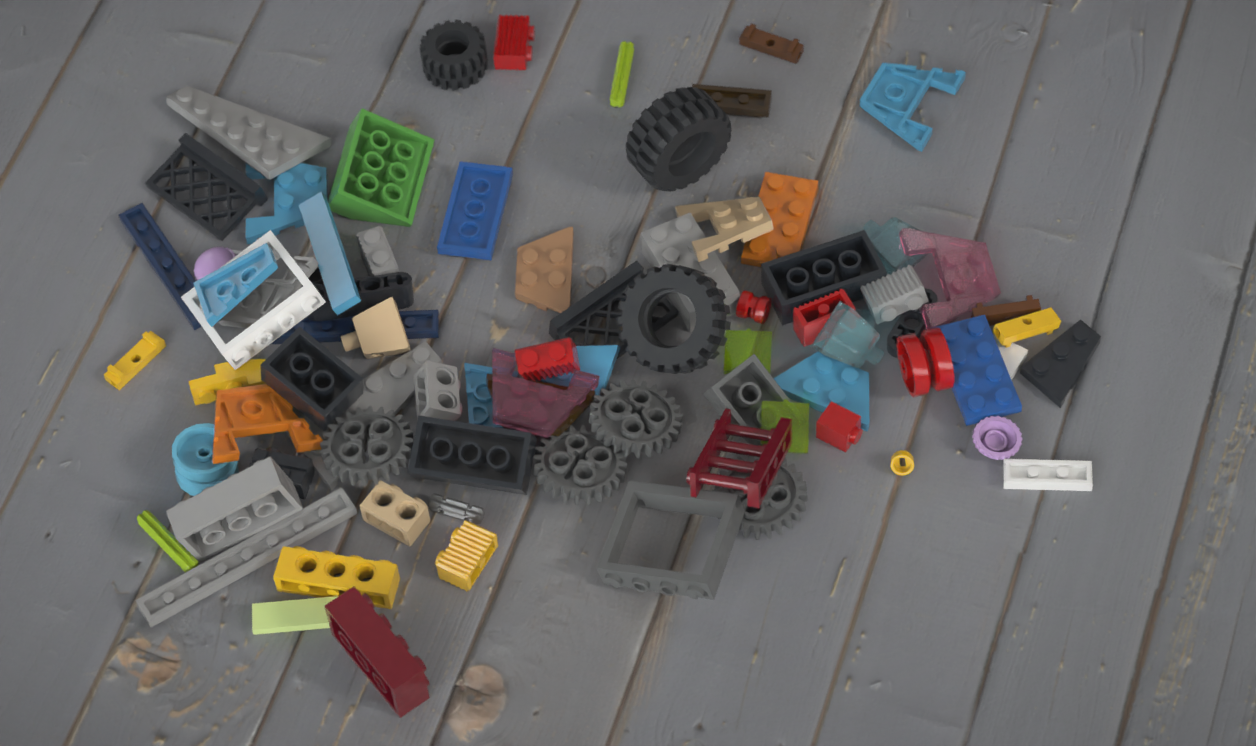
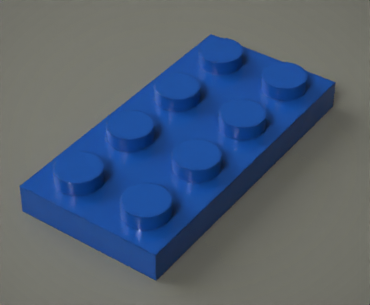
M459 162L437 245L438 254L492 260L513 177L512 167Z
M981 315L937 326L944 334L949 347L954 369V386L952 391L966 426L979 423L985 417H1004L1021 412L1022 404L986 316Z

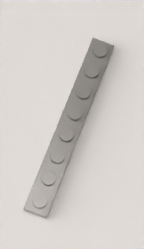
M341 487L306 506L299 512L275 523L135 600L149 626L153 627L280 556L283 546L291 548L300 546L357 514L356 507Z

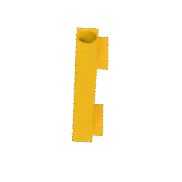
M1052 307L995 324L992 332L1001 345L1007 348L1013 342L1045 332L1047 335L1052 334L1055 329L1059 328L1061 320Z
M145 331L142 334L143 338L116 364H110L107 367L108 371L104 374L105 380L118 390H121L166 347L164 339L152 331L149 333Z

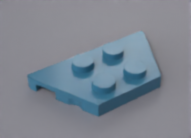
M818 351L773 378L788 398L822 413L832 401L860 415L861 429L864 431L869 430V372Z

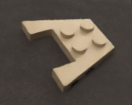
M760 197L675 207L677 217L691 213L696 222L710 220L717 235L691 241L698 262L708 259L707 253L718 249L719 253L729 250L728 244L739 239L744 243L774 230L772 219Z

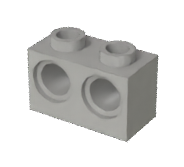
M426 360L414 374L417 420L418 415L451 421L459 419L462 413V403H460L459 399L461 383L458 379L457 367Z

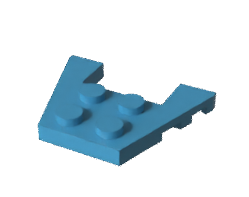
M882 63L860 98V107L918 151L922 152L932 136L933 128L912 121L910 118L930 86L956 95L965 80L966 72L962 70H956V73L942 72L943 68H932L931 71L918 70L916 66Z
M246 163L247 177L252 180L266 178ZM300 163L274 177V216L246 218L247 244H253L257 241V238L262 237L270 230L276 236L280 234V230L285 228L304 226L305 223L299 204L321 191L328 200L327 169L325 167Z

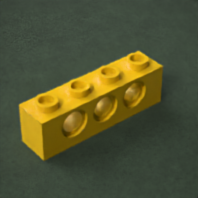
M300 546L292 548L282 547L273 576L277 591L322 598L340 596L355 586L361 595L366 593L371 598L375 607L392 609L400 581L397 564H393L388 560L374 561L357 555L342 556L330 551H310ZM308 569H314L311 572H305ZM342 573L339 577H333L335 574ZM365 578H371L369 581H362Z

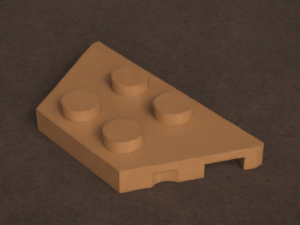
M567 227L517 248L515 284L517 300L527 304H534L537 308L546 312L548 309L562 313L571 306L573 227Z

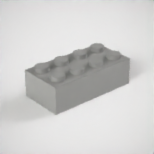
M691 213L641 232L642 253L651 268L654 266L662 267L663 264H673L693 268L705 273V276L712 278L717 283L716 287L723 290L726 296L723 301L724 304L729 305L731 313L727 314L726 318L736 314L740 291L715 251L707 253L708 259L698 262L691 241L706 237ZM668 294L690 333L693 332L696 323V312L693 303L684 294Z
M271 457L257 461L253 466L239 473L230 475L226 480L213 487L205 488L201 493L192 498L180 501L166 512L176 539L201 563L299 512L303 507L293 481Z

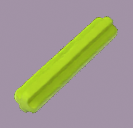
M623 41L620 43L609 99L612 107L621 108L624 105L634 54V44L632 42Z
M144 510L137 516L138 524L185 573L199 566L198 560L149 510Z

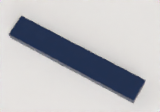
M140 203L119 214L121 223L194 331L202 327L181 298L194 288L193 283L196 280L144 204Z
M439 310L399 311L407 339L439 338ZM305 317L273 341L272 344H282L299 327L319 343L342 342V335L356 331L352 320L353 317L326 321H312Z

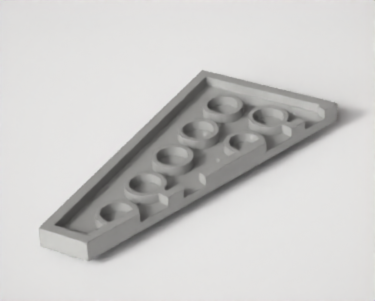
M185 86L166 96L169 107L269 180L331 147V138L189 86Z
M426 341L364 378L363 394L346 411L354 415L357 414L356 410L358 407L361 408L362 412H367L368 407L372 406L373 412H377L382 406L385 414L390 410H394L396 415L400 409H405L410 403L409 399L415 394L414 374L426 360L442 363L441 358ZM346 411L340 416V418H347ZM305 415L300 417L308 422L310 431L314 435L318 434L324 441L322 434L325 432ZM370 428L367 429V434H366V437H367V446H368V440L370 439V435H369V429H370ZM285 431V434L292 441L289 432ZM322 450L300 452L312 458L315 472L332 491L337 486L340 476L333 477L331 470H326L320 452Z

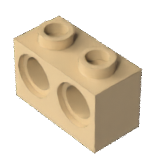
M381 480L360 504L363 521L411 547L430 523L428 506L423 500L418 497L412 498L406 495L398 486L394 484L388 485ZM389 503L387 506H381L382 504ZM409 516H412V517H413V518H411V519H404V518L409 517Z

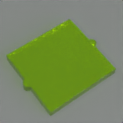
M750 328L746 331L726 330L725 337L728 339L725 343L724 374H729L753 354L756 355L770 373L772 331H752Z
M784 399L783 402L762 401L761 429L771 430L776 428L781 417L792 419V444L787 453L808 454L809 403L789 402L787 399ZM760 440V446L768 443V441Z

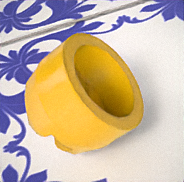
M907 450L896 451L891 457L892 471L897 475H907L912 472L914 468L912 454ZM900 458H905L906 466H900Z

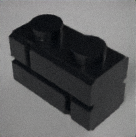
M268 447L266 450L255 449L249 467L259 460L271 457L293 481L299 499H306L309 486L315 474L312 458L299 452L293 455L285 454L272 447Z

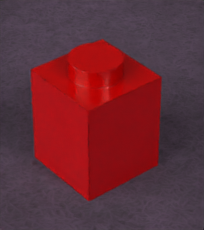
M832 401L816 422V438L844 452H847L852 444L856 445L863 433V429H861V416Z

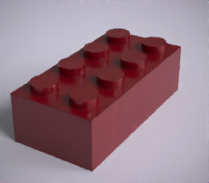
M353 586L324 606L333 637L399 718L430 698L427 687L430 685V682L424 673L427 670L424 662L418 655L413 657L408 651L409 646L400 634L395 636L391 631L392 626L383 613L380 615L376 613L373 609L375 608L374 603L366 593L361 595L356 587Z

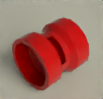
M744 290L737 304L736 316L743 319L749 317L756 323L763 325L769 316L772 299L767 296L757 297L753 292Z

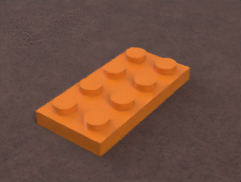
M765 172L758 197L762 200L772 219L774 230L745 242L741 264L761 267L762 263L802 250L819 181Z

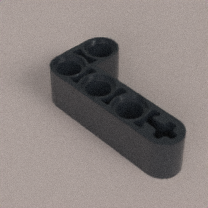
M319 268L308 278L326 301L307 316L312 321L353 317L391 297L395 300L398 310L408 308L414 303L412 277L408 273L395 272L354 278L361 301L337 315L332 310Z

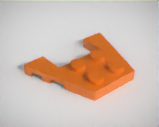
M267 384L217 390L213 464L239 461L240 451L235 441V438L288 431L297 453L321 450L320 442L323 440L318 434L314 435L309 429L308 422L304 418H299L292 411L293 406Z

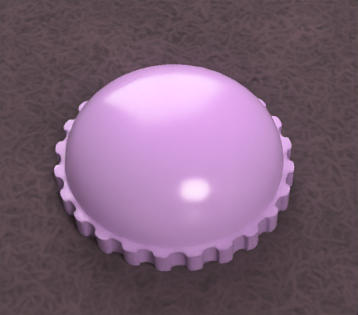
M213 247L204 251L198 257L194 266L195 280L197 281L216 271L234 258L236 254L231 249L229 250L224 247Z
M1000 416L985 417L984 420H980L976 424L972 435L975 448L984 456L995 460H1004L1014 456L1019 451L1023 438L1021 437L1022 433L1019 431L1020 428L1015 423H1012L1010 419L1007 420L1005 417L1001 418Z

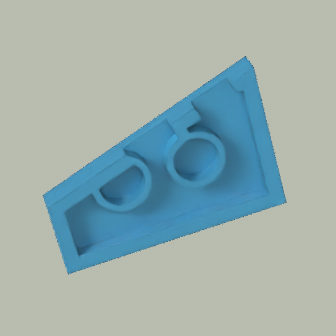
M267 243L193 283L206 321L211 327L279 268L272 249Z
M464 363L469 423L502 428L486 386L487 374L520 379L519 373L517 371Z

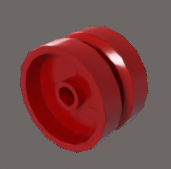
M935 327L923 330L920 339L913 333L898 336L896 346L899 366L905 386L913 398L928 394L931 386L937 391L951 389L954 386L952 358L940 328Z

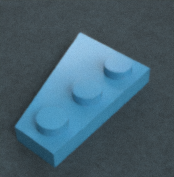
M619 345L576 346L580 364L579 372L574 371L573 374L569 372L568 375L564 373L562 376L558 374L557 377L552 376L551 379L547 377L546 380L543 378L540 380L543 383L594 390L595 395L600 396L601 389H606L620 347Z

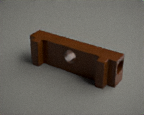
M752 23L750 26L746 25L739 37V45L797 64L804 52V45L799 43V39L794 38L792 41L756 29V25Z
M1027 295L1025 301L985 307L980 302L976 303V308H972L971 318L985 315L989 326H993L1040 311L1041 306L1039 299H1033L1032 295Z

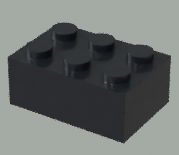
M301 327L290 335L260 365L261 380L324 432L328 429L329 424H333L336 421V417H340L363 394L364 379Z

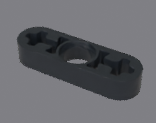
M924 288L929 303H925L922 312L919 311L920 308L902 313L887 337V351L891 356L898 358L897 346H895L898 336L913 333L920 338L922 331L925 330L937 310L938 298L934 291ZM908 319H916L920 322V325L911 328L906 326L904 322Z

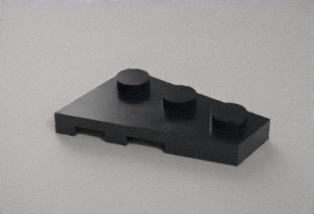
M1080 319L1020 367V374L1061 408L1069 391L1076 384L1081 371L1086 367L1100 344L1101 336Z

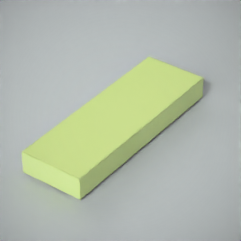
M338 596L252 604L253 634L330 628L324 606Z

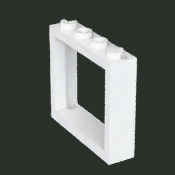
M271 230L223 266L267 243L272 249L275 260L277 261L279 258H282L303 287L230 342L225 344L215 328L211 327L206 321L195 287L181 297L234 370L326 302Z

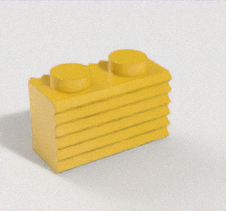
M465 520L460 528L456 527L454 529L448 548L441 550L437 555L435 566L438 578L469 592L498 547L497 534Z

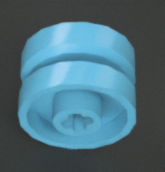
M196 424L188 427L176 436L172 445L176 480L181 489L192 496L201 493L207 487H213L226 480L232 474L239 473L238 461L213 464L214 424Z

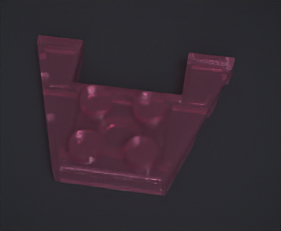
M903 228L899 232L905 256L925 253L933 254L945 294V302L924 304L921 308L926 329L940 326L946 322L949 323L961 314L972 311V308H976V303L982 302L984 305L1001 294L986 243Z
M493 348L492 423L548 438L569 417L570 411L576 405H580L591 390H595L598 387L600 376L575 370L567 390L554 388L513 377L512 374L517 364L515 353Z

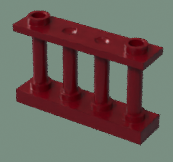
M725 408L720 419L715 420L713 432L694 466L688 469L686 481L690 485L691 497L696 498L704 484L743 490L744 494H747L748 506L759 508L792 444V419L781 417L776 428L771 430L731 424V409ZM731 435L768 441V443L759 446L728 441ZM723 451L760 458L754 462L719 457V455ZM712 468L749 473L751 475L744 479L710 472Z

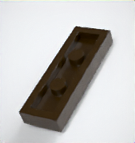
M692 84V87L705 91L726 114L769 118L772 90Z

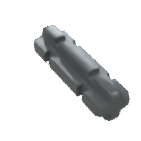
M436 493L431 495L428 502L429 509L432 511L441 512L442 510L443 514L462 520L468 518L469 522L480 524L485 514L482 507L476 505L469 507V503L449 497L444 499L443 495Z

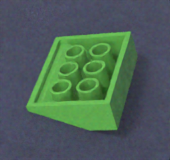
M361 108L348 130L328 200L331 211L353 220L410 227L414 219L434 139Z

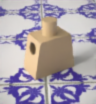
M393 297L354 316L352 320L356 331L341 336L346 352L361 347L366 359L405 354L411 350Z

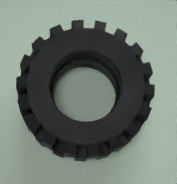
M447 20L444 21V24H435L434 29L429 28L426 31V36L421 38L420 54L423 72L427 80L432 81L434 86L441 85V89L447 90L452 88L455 91L461 87L464 89L469 88V84L475 85L479 82L478 78L484 77L485 70L488 68L487 50L484 35L480 33L477 26L472 27L471 23L467 21L461 23V20H455V22Z

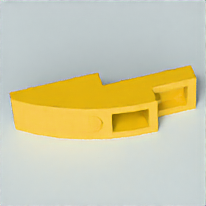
M249 359L236 370L233 369L229 362L215 364L216 374L190 380L189 386L195 405L209 404L215 401L217 390L266 384L261 380L260 367L266 359Z

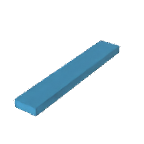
M321 191L299 204V208L316 260L319 263L318 267L332 310L339 315L359 303L361 299L327 197Z

